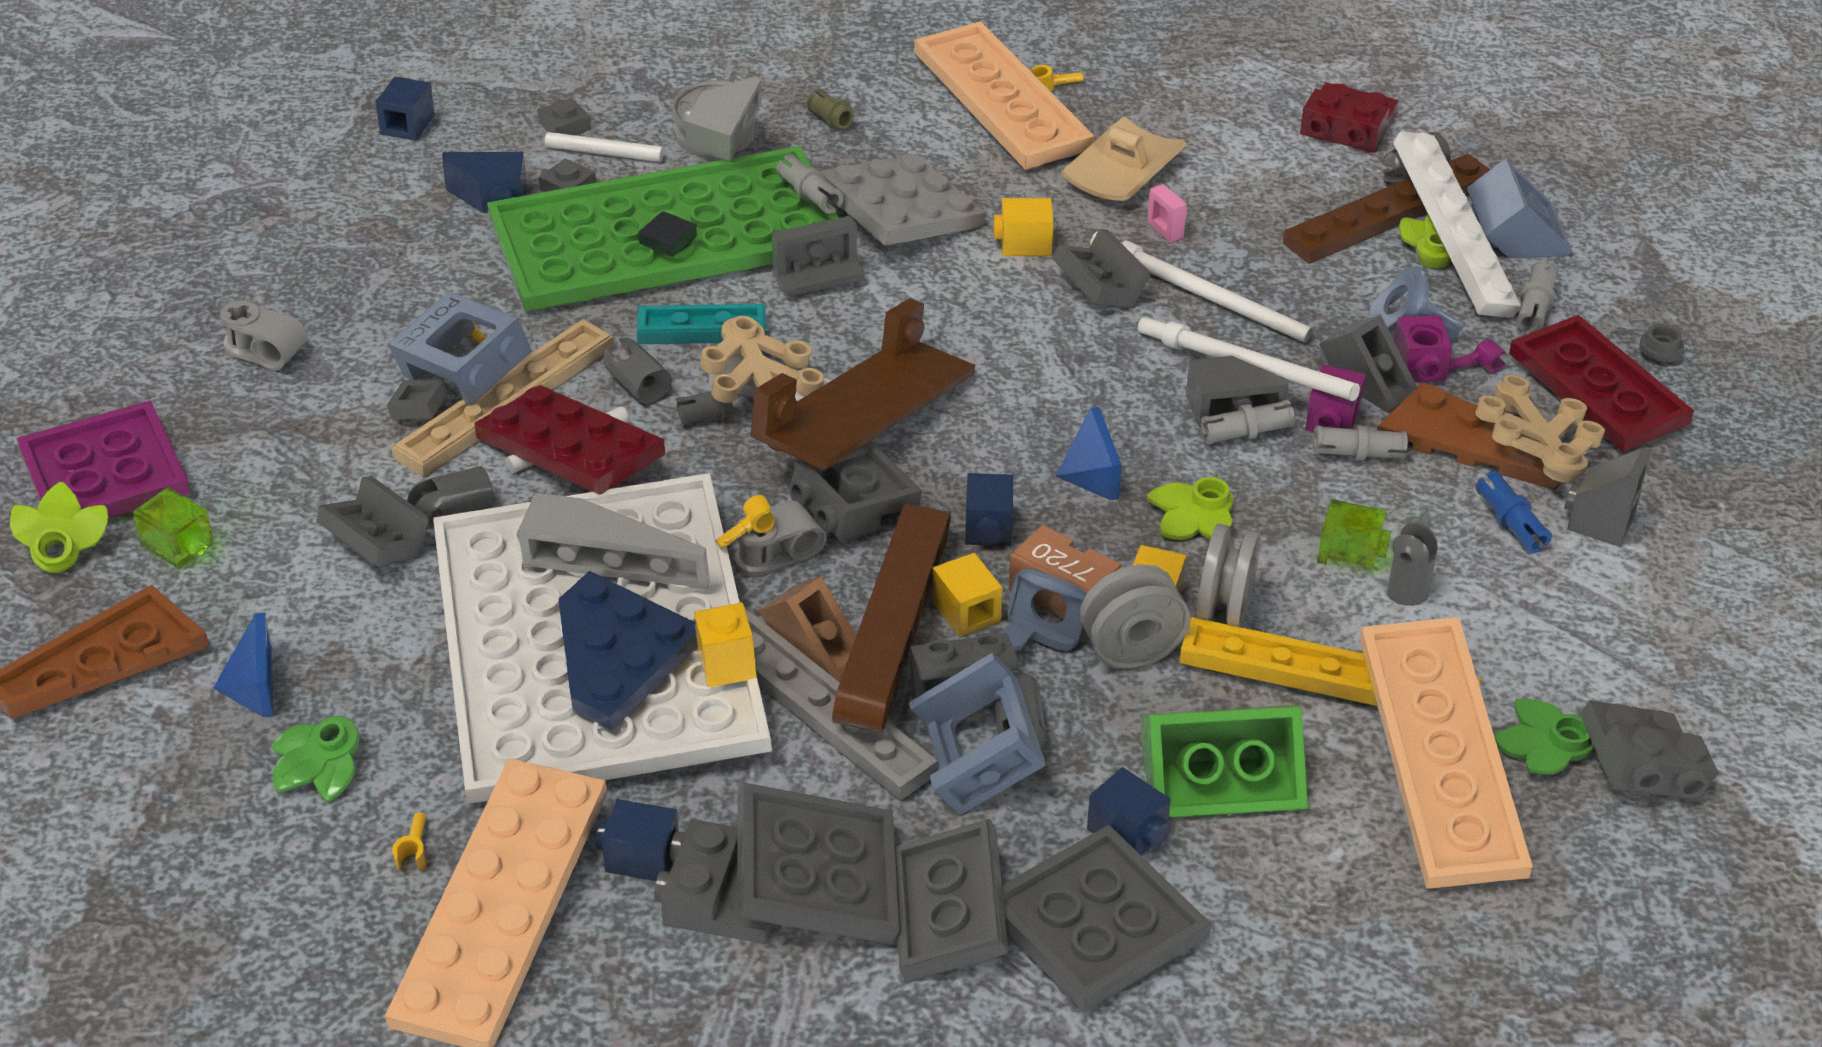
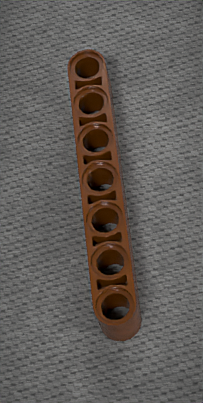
M904 503L837 689L832 714L833 723L883 733L910 653V646L913 644L932 587L933 567L939 565L946 545L951 512Z

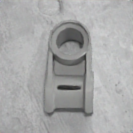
M247 301L228 303L220 311V320L226 326L227 333L223 341L224 351L233 358L244 359L269 370H279L307 342L306 329L301 322L290 315L280 314Z
M786 501L770 509L775 521L773 528L768 532L758 533L751 530L750 534L745 533L737 539L740 541V547L735 553L734 565L740 573L749 577L766 576L780 568L797 562L807 561L815 557L822 550L826 542V533L798 501Z

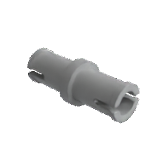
M786 155L784 157L792 167H788L781 160L777 165L778 176L794 186L796 194L802 199L813 201L821 210L829 214L836 211L828 203L829 200L840 208L843 202L842 192L825 181L824 174L818 169L808 168L795 155Z
M1538 260L1532 265L1529 282L1522 288L1520 295L1522 306L1516 323L1517 327L1523 332L1527 320L1531 321L1528 333L1542 329L1545 323L1546 312L1553 306L1555 299L1553 287L1559 270L1556 264L1551 262L1548 273H1546L1545 267L1548 260Z
M1288 399L1253 408L1250 404L1241 405L1238 411L1201 418L1203 437H1206L1205 442L1207 445L1243 436L1246 440L1255 439L1258 433L1286 427L1292 428L1295 425L1294 410Z
M1356 425L1354 429L1316 426L1314 429V433L1317 435H1313V453L1316 455H1349L1353 457V460L1364 461L1366 457L1395 458L1398 460H1404L1406 457V452H1402V450L1407 451L1408 446L1406 431L1368 430L1366 425Z

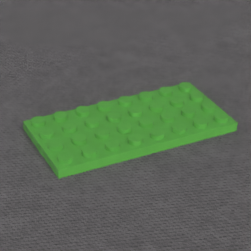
M801 146L735 157L731 161H713L487 202L491 224L525 312L536 309L544 310L552 306L573 302H586L594 298L627 294L636 290L656 286H669L677 282L698 278L705 279L714 275L735 271H748L756 267L771 265L772 232L833 220L839 217L836 212L825 213L813 201L802 199L796 194L794 186L778 176L777 165L780 160L788 167H792L784 159L786 155H795L808 168L812 167ZM662 211L697 224V237L674 257L639 244L638 232Z

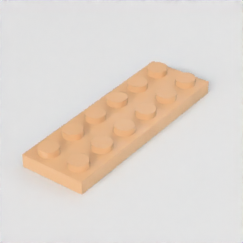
M981 21L914 40V53L1025 170L1040 167L1043 164L1066 157H1073L1082 153L1094 143L1095 136Z
M1459 617L1362 627L1360 641L1426 889L1530 878L1533 866Z
M508 758L385 1014L388 1028L461 1047L495 1046L608 793L606 780Z

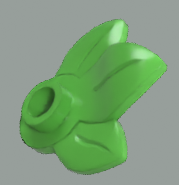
M1515 699L1514 708L1520 724L1494 733L1499 750L1510 757L1526 759L1527 771L1537 774L1560 772L1567 767L1570 761L1582 760L1588 757L1594 748L1580 716L1563 714L1557 706L1533 699Z
M331 716L320 721L317 725L299 724L281 733L271 745L272 749L282 756L277 761L273 771V786L276 792H286L314 782L318 792L328 803L339 797L352 781L356 772L353 757L359 747L360 734L354 722L344 716ZM334 736H337L334 740L329 741Z

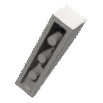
M535 493L518 529L524 566L584 574L591 571L600 576L668 585H682L706 590L710 584L705 547L581 498Z

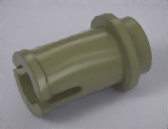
M822 89L815 90L817 95L813 92L809 95L806 103L808 111L825 119L829 127L839 130L851 125L854 119V111L849 102L844 99L836 100Z

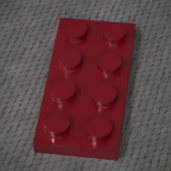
M1579 314L1511 341L1509 354L1559 398H1573L1583 402L1587 406L1584 419L1601 425L1605 429L1603 436L1622 452L1691 424L1694 410Z
M542 385L528 389L522 396L504 406L495 408L489 415L474 423L478 439L599 495L666 455L663 438Z

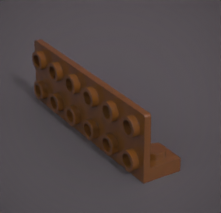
M909 298L886 312L882 349L880 352L798 401L795 399L797 379L784 373L755 388L750 437L767 444L773 450L785 452L799 458L811 467L828 469L973 376L975 365L920 342L925 328L922 321L924 303Z

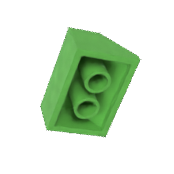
M1286 705L1140 714L1143 765L1148 784L1171 798L1169 817L1308 809L1302 706Z

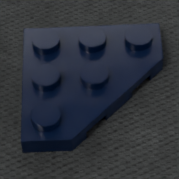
M588 571L558 599L572 709L574 712L599 723V725L611 731L649 693L659 686L690 653L698 648L694 621L591 571Z

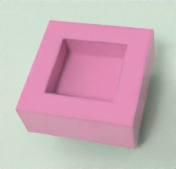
M1164 184L1150 188L1147 222L1170 243L1184 238L1187 204Z

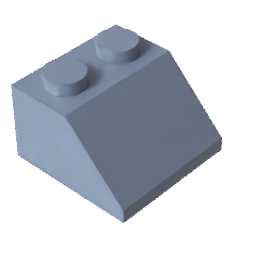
M1504 159L1467 187L1473 203L1470 207L1481 224L1492 250L1497 247L1509 259L1566 257L1573 252L1554 204L1507 159Z

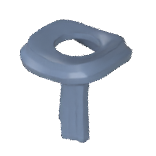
M1419 266L1405 268L1375 299L1370 307V316L1381 315L1393 340L1398 317L1440 315L1450 342H1454L1460 331L1464 328V322L1443 311L1428 300L1429 286L1424 271ZM1408 291L1407 298L1401 308L1389 315L1388 306Z
M1022 569L1015 578L1008 603L1007 614L1010 624L998 634H1008L1015 652L1021 650L1029 638L1058 650L1073 649L1079 644L1084 631L1080 622V606L1087 592L1051 574L1034 569ZM1048 589L1057 592L1064 599L1067 611L1065 618L1061 622H1046L1035 612L1033 601L1034 596L1039 590Z

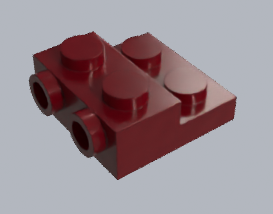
M1325 82L1321 90L1314 89L1303 108L1300 135L1375 153L1397 114L1399 100L1386 97L1377 92L1369 93L1352 89L1341 83L1332 84Z

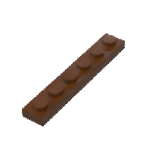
M1465 154L1448 162L1466 197L1470 196L1467 187L1491 170L1470 154ZM1408 178L1284 230L1283 244L1305 262L1311 264L1399 226L1402 218L1416 219L1428 214L1411 178Z

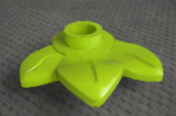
M1427 214L1425 220L1407 217L1401 219L1399 225L1400 236L1403 241L1416 247V253L1419 255L1418 259L1421 264L1432 269H1442L1451 264V258L1429 214Z
M1204 477L1197 480L1193 486L1181 482H1173L1158 487L1147 494V500L1166 512L1160 524V533L1166 538L1185 540L1192 538L1200 532L1206 538L1211 539L1217 523L1228 525L1231 528L1232 518L1229 512L1233 506V495L1228 484L1222 479Z
M63 482L55 484L44 495L37 509L25 505H14L10 516V528L15 539L29 547L31 557L36 566L49 573H60L71 568L76 563L80 551L98 544L108 524L106 506L96 505L81 510L75 494ZM54 544L64 546V552L59 557L53 558L47 555L50 546Z

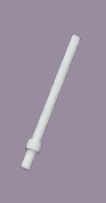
M1097 232L1092 236L1091 241H1090V246H1091V244H1092V242H1093V240H1094V238H1095ZM1125 240L1122 243L1150 271V274L1303 343H1307L1313 333L1312 327L1146 254L1141 246Z
M1142 317L1138 323L1139 333L1160 339L1165 346L1177 350L1188 348L1213 357L1234 356L1286 378L1288 381L1351 401L1356 400L1360 392V386L1357 383L1192 332L1189 326L1175 321H1170L1167 324L1148 317Z

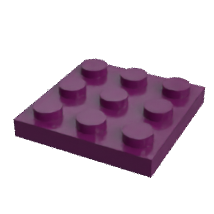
M151 400L16 438L39 501L55 484L63 482L75 494L81 510L90 506L104 505L107 507L108 518L190 494L188 480Z

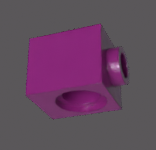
M1441 316L1398 317L1394 342L1414 382L1446 381L1452 345Z
M1322 365L1320 372L1357 383L1360 386V392L1356 400L1351 401L1312 389L1305 430L1314 432L1316 426L1353 429L1361 408L1366 374Z

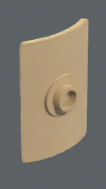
M1122 117L1064 168L1061 175L1070 183L1091 195L1108 200L1126 201L1186 147L1187 144L1184 139H1169L1154 135L1135 125L1128 118Z

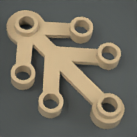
M737 316L725 321L721 330V336L724 340L718 346L705 347L701 353L700 368L708 374H719L713 380L711 394L714 399L723 403L734 402L738 398L739 390L751 378H753L756 387H759L779 374L784 373L797 379L796 389L805 396L822 387L824 383L822 372L814 368H805L809 364L811 347L807 343L799 340H793L787 344L765 335L764 328L748 316ZM761 350L783 359L789 367L763 356ZM734 354L743 355L744 359L730 374H721L726 369L727 361Z
M1504 376L1503 380L1497 383L1494 396L1485 395L1479 398L1475 414L1484 421L1495 423L1492 432L1493 440L1502 445L1512 446L1541 458L1544 464L1543 472L1553 480L1563 483L1576 482L1579 475L1585 473L1588 466V460L1584 455L1591 448H1597L1601 445L1605 429L1598 423L1583 421L1587 406L1583 402L1573 398L1562 399L1557 415L1547 423L1530 400L1532 391L1529 388V381L1521 376ZM1505 411L1519 413L1522 419ZM1573 425H1578L1574 440L1569 444L1562 443L1560 438Z

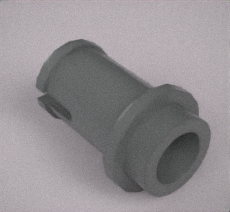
M712 391L676 398L681 425L720 416L721 420H724L727 414L734 413L733 402L723 403L713 398Z

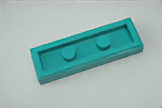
M766 304L638 306L637 343H721L724 340L721 336L723 323L737 316L753 318L764 328L766 335Z

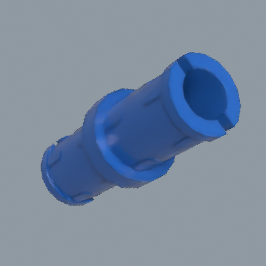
M1491 471L1486 474L1495 489H1491L1481 477L1476 484V491L1496 512V521L1503 528L1510 529L1524 545L1528 553L1534 554L1542 550L1532 535H1536L1543 545L1547 547L1552 540V533L1532 513V506L1527 498L1523 495H1517L1498 471Z

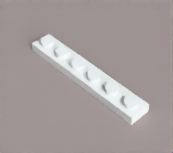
M1400 131L1393 144L1478 315L1514 318L1521 308V304L1435 136L1423 132Z

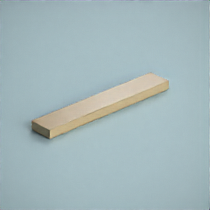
M584 319L580 320L526 356L473 405L466 404L464 399H462L391 446L393 459L425 478L480 440L476 436L474 425L476 421L489 415L495 408L504 406L522 396L530 388L542 385L554 390L604 355L605 349L609 351L614 349V337Z

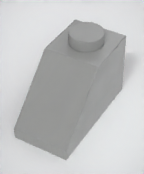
M753 76L701 92L695 105H689L683 115L682 128L686 129V147L731 161L761 106L762 79Z

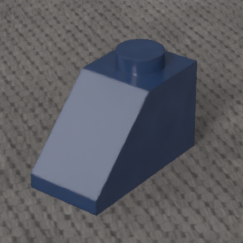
M524 152L442 153L446 190L481 213H488L487 202L526 195L527 180Z

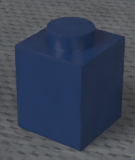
M394 76L375 101L380 135L417 141L435 116L430 82Z
M967 473L965 545L1011 546L1014 475Z
M1122 767L1089 795L1087 830L1094 833L1110 825L1142 856L1150 848H1158L1167 838L1171 828V824L1168 822L1171 798Z
M617 799L610 818H603L597 831L596 847L598 850H603L605 872L657 881L661 870L670 872L673 864L669 859L670 846L674 833L679 831L678 810Z

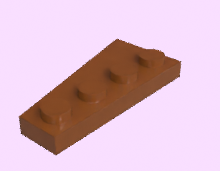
M1422 382L1377 427V431H1406L1408 441L1413 443L1412 450L1431 454L1433 449L1455 454L1458 455L1456 461L1458 463L1472 467L1490 464L1497 466V471L1503 476L1553 490L1562 483L1545 475L1543 472L1544 464L1541 458L1515 447L1502 445L1493 440L1492 432L1495 423L1478 418L1475 414L1477 405L1464 401L1425 382Z
M150 585L1 668L0 708L11 719L17 718L208 648L207 634L158 589Z

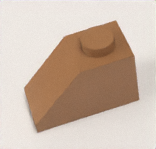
M821 576L792 586L758 610L770 628L840 682L856 634Z

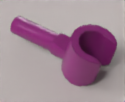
M1489 339L1484 340L1476 347L1473 353L1450 359L1448 371L1481 364L1488 372L1497 373L1505 367V362L1498 356H1502L1506 352L1496 342Z

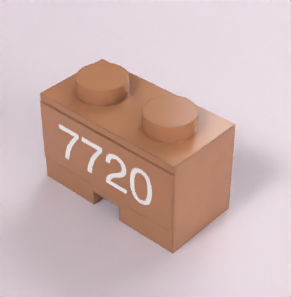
M1042 525L1010 555L1008 590L1012 591L1015 578L1022 569H1034L1056 576L1088 593L1103 577L1120 569L1121 563L1091 548L1083 553L1073 548V539ZM1048 589L1039 590L1036 593L1033 603L1057 614L1062 619L1065 618L1067 607L1060 594Z

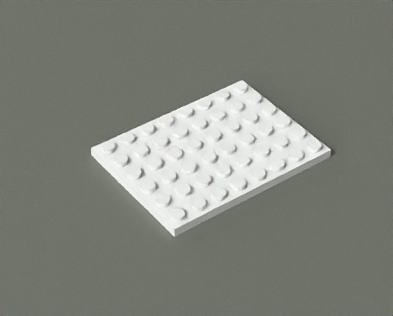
M710 473L608 489L601 495L589 492L566 496L584 499L705 547L710 584L706 590L682 585L602 577L694 622V611L740 603L727 546L721 550L715 543V539L723 535L724 532ZM531 502L433 518L463 778L468 804L489 800L508 758L597 779L610 780L772 751L771 737L757 678L707 687L698 648L690 653L612 731L574 712L570 697L558 599L585 574L523 565L518 529Z

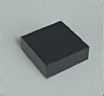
M662 211L638 232L639 244L674 257L697 237V224Z

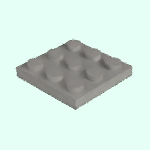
M904 154L902 157L886 160L874 159L869 163L851 166L839 165L834 169L820 171L824 174L825 181L842 192L843 202L840 207L885 246L980 228L984 225L986 212L976 205L969 196L963 194L952 185L945 176L939 174L928 165L921 156L916 154Z

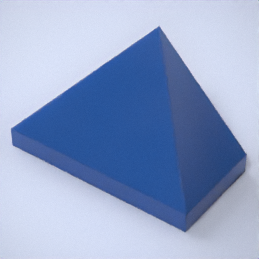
M1100 407L1090 408L1055 476L1108 500L1119 499L1122 465Z
M264 612L255 613L213 689L262 717L273 716L272 644Z

